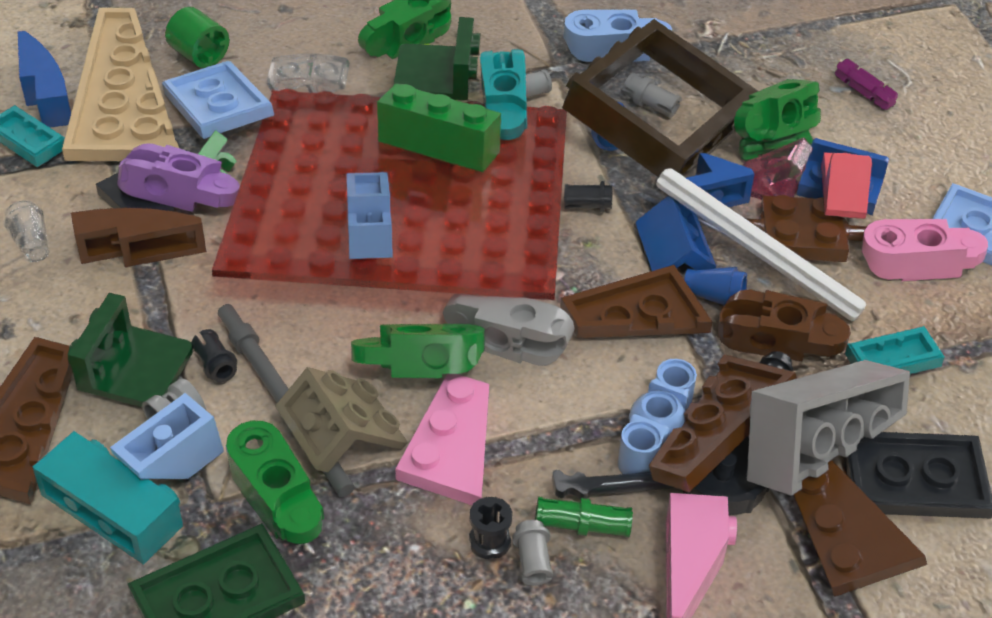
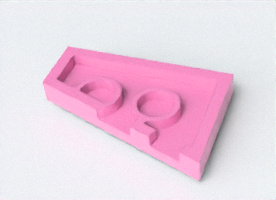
M459 374L446 375L395 469L397 481L469 505H473V503L482 498L489 402L488 383Z

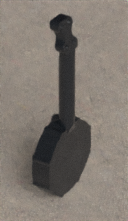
M746 437L690 492L682 491L683 494L728 497V515L751 513L770 488L747 481L749 438ZM554 470L552 473L553 489L558 498H565L566 495L571 494L578 499H588V495L676 489L675 487L654 481L651 472L586 477L581 472H576L572 476L565 475L560 470Z

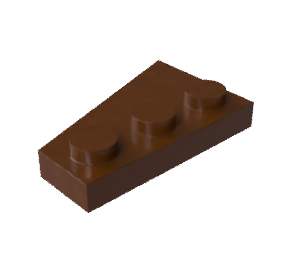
M675 265L561 297L560 308L573 320L574 333L577 338L711 333L713 323Z
M832 460L828 462L829 470L817 478L812 476L806 477L802 480V489L793 495L834 597L927 565L926 556Z

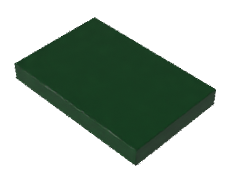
M263 523L127 583L129 592L142 618H275L305 604L304 592Z

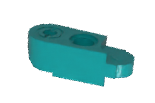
M520 49L493 53L492 50L484 51L480 55L484 106L486 109L501 113L500 139H516L522 135L524 129H527L524 51Z

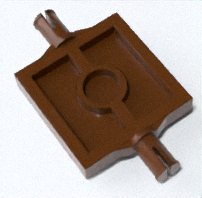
M762 195L759 219L745 218L804 260L847 262L849 253L848 241L863 242L864 231L867 226L849 225L844 217L825 215L824 197L814 199L790 197L787 195Z

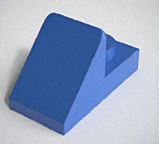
M699 153L696 175L686 179L727 207H733L750 202L755 173L751 168L706 153Z

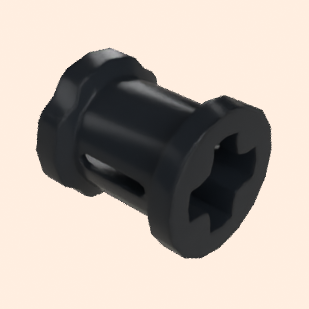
M484 497L473 503L469 516L472 530L469 533L471 550L483 559L500 558L511 547L509 527L512 524V509L506 501L498 497Z

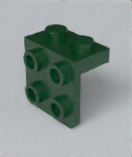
M459 17L456 46L402 44L399 49L394 85L407 84L421 91L446 95L453 100H468L470 79L477 80L478 57L473 56L480 55L481 33H474V18Z
M109 292L100 307L95 308L91 313L89 323L79 339H75L71 343L68 351V363L71 364L77 390L142 407L143 402L152 396H162L168 392V387L177 381L190 359L193 348L192 343L188 340L131 326L125 296Z

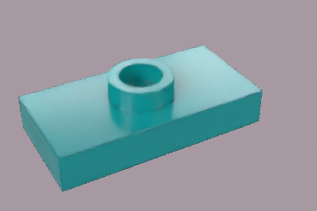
M16 105L0 114V143L34 166L39 167L62 152L65 137Z
M925 326L849 343L845 351L850 364L868 360L910 371V374L942 367L945 358Z

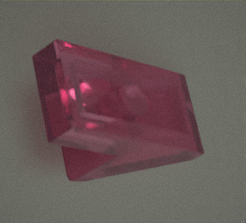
M805 138L789 143L743 164V166L751 168L755 173L751 197L762 200V195L795 196L799 185L796 178L806 169L805 164L813 150Z

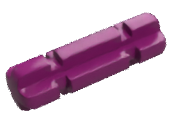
M845 59L837 64L836 77L844 83L849 81L848 85L870 101L875 99L874 104L878 107L888 110L896 104L898 98L897 91L888 85L883 87L884 83L865 69L860 68L858 70L859 65L855 62Z

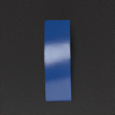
M17 31L19 78L26 106L37 105L41 122L48 127L68 125L72 112L65 80L59 65L50 52L36 38L26 31Z

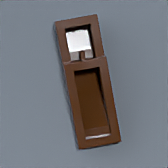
M107 208L71 213L81 264L123 256L126 268L207 252L201 217L149 208Z

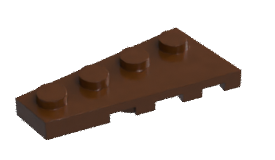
M34 337L0 386V496L30 505L32 503L37 487V480L32 467L48 453L73 374L71 364L68 363L69 345Z
M724 354L718 362L719 372L717 375L709 376L703 384L704 394L699 402L691 403L684 412L686 421L683 426L672 430L649 464L653 480L690 492L750 434L749 409L752 391L797 379L796 373Z

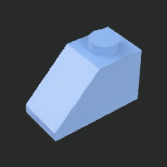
M186 393L110 447L112 453L140 479H189L224 452L214 417Z

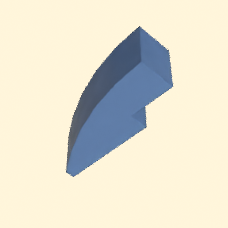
M387 172L347 173L349 259L393 258L390 191Z

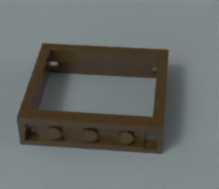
M653 19L642 28L636 27L624 42L617 41L604 57H596L583 73L576 72L566 84L569 91L562 108L658 178L665 169L669 168L684 177L697 165L699 153L710 154L735 131L734 117L737 110L742 105V102L749 100L750 94L758 92V90ZM643 53L722 107L680 145L671 141L599 89Z

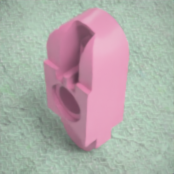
M883 219L874 221L865 229L862 242V253L870 270L875 275L887 280L901 279L902 281L960 278L963 269L975 268V266L984 261L988 249V241L984 235L970 230V228H949L947 219Z

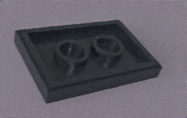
M881 432L872 439L863 437L857 445V450L844 457L846 475L885 515L992 518V493L979 436Z

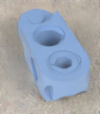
M578 10L570 13L565 18L564 39L571 54L578 60L592 62L596 57L600 56L602 58L608 54L611 47L617 41L622 43L628 39L636 27L642 28L651 20H657V18H639L637 10ZM657 20L658 22H660L672 31V28L668 23L662 20ZM643 53L633 62L650 61V57Z

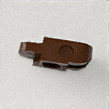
M751 289L740 290L730 296L719 314L717 324L718 338L721 343L730 349L763 356L768 355L772 351H779L788 355L791 360L801 362L803 361L804 353L825 357L841 354L846 350L851 332L848 324L841 318H838V315L826 313L827 303L766 290L765 293Z

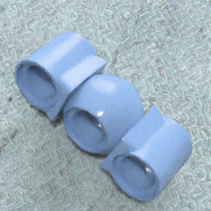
M677 358L663 361L658 366L656 378L651 380L648 392L642 394L633 403L629 414V423L623 428L621 434L618 467L622 474L650 472L649 464L674 428H681L685 423L684 412L692 403L697 377L695 368L687 361Z

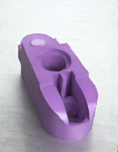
M141 144L133 148L129 155L120 162L117 180L119 188L128 195L193 212L198 203L216 208L234 205L237 202L240 186L238 181L231 177V175L220 172L221 161L170 145L162 147L156 144Z

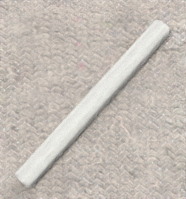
M665 169L658 178L656 185L659 189L819 300L827 303L828 306L848 320H856L865 309L866 302L675 170Z

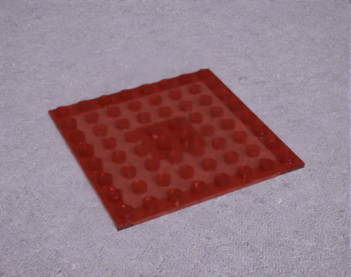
M293 89L272 91L269 101L272 103L274 116L262 120L212 267V277L555 300L567 111L553 106L527 107V129H524L522 135L516 139H500V153L484 172H480L378 142L377 101L381 97H371L368 94L339 95L328 91L308 93L297 92ZM478 101L465 102L468 104H478L484 106V104ZM387 172L390 191L393 258L349 259L347 173Z

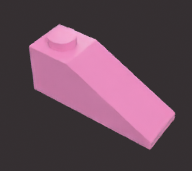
M670 493L666 515V618H692L723 565L727 545H735L737 518L736 516L728 515V497Z

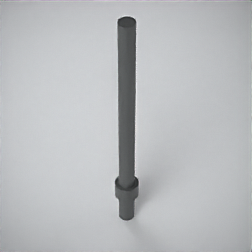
M231 304L221 306L218 310V316L229 331L228 338L238 353L246 356L276 403H278L289 388L259 346V336L249 323L242 321ZM339 462L329 472L322 471L339 497L348 496L353 492L355 486Z

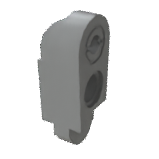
M494 289L490 290L487 297L463 291L462 293L454 294L443 310L444 319L448 324H471L485 329L484 352L520 364L522 361L538 366H547L556 361L566 349L575 330L573 320L561 308L542 301Z

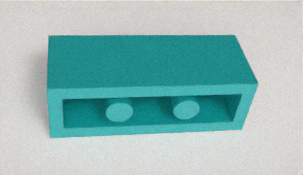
M75 431L69 434L32 467L40 493L44 498L143 565L183 527L179 507L180 500L170 487L165 484L157 485L149 479H140L124 463L110 455L102 443L95 439L89 441Z

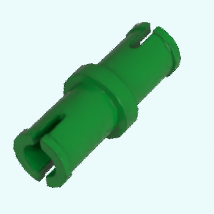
M538 496L535 520L541 521L544 527L576 530V534L579 536H587L588 532L629 538L632 529L633 508L591 504V499L580 498V502L546 499Z

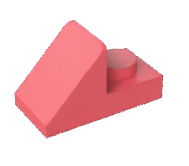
M824 152L821 169L825 215L866 218L872 167L870 156Z

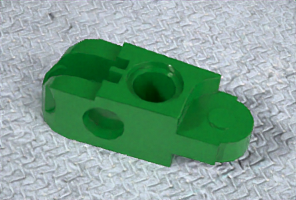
M393 0L379 7L380 16L368 21L358 35L359 46L370 56L378 58L387 54L391 59L398 57L402 44H430L435 42V38L444 35L450 28L452 22L450 13L451 0Z
M787 79L750 94L749 100L742 102V105L736 112L734 117L735 131L739 136L744 137L745 140H776L817 126L821 121V109L817 107V93L820 91L819 83L817 81Z
M471 324L380 325V337H368L351 341V360L356 363L381 365L382 368H388L391 370V378H442L443 374H460L468 372L477 365L481 354L485 351V329Z
M255 420L241 423L232 429L227 437L226 450L232 478L240 488L243 496L275 539L279 536L281 540L286 539L294 544L312 542L322 531V520H324L323 507L310 487L309 477L280 431L273 424ZM256 439L260 448L249 449L246 448V444L248 441Z

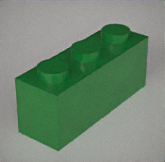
M395 84L377 101L378 142L480 172H484L500 153V112L486 109L482 105L453 100L443 94L421 91L407 84Z

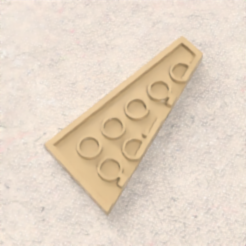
M99 8L62 147L65 161H122L133 148L141 144H156L162 147L170 145L179 148L174 137L171 121L167 115L159 83L151 64L150 55L143 39L135 8Z

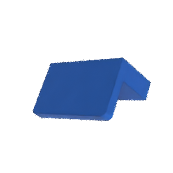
M668 195L636 221V226L652 271L675 265L678 268L683 263H686L694 270L714 269L717 267L697 215Z

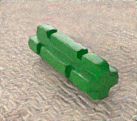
M809 130L776 140L750 141L742 138L739 141L738 151L742 160L745 161L758 159V155H761V158L792 154V150H795V153L810 151L813 138Z

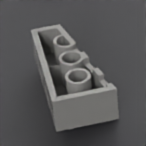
M863 360L752 391L749 409L750 435L747 481L791 496L802 489V480L806 477H819L829 470L828 462L838 455L849 456L857 450V445L863 437L874 438L907 414L910 371Z

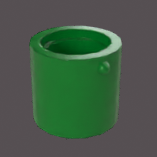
M184 7L177 11L166 26L165 38L168 45L200 68L216 65L228 50L230 39L227 30L194 7Z

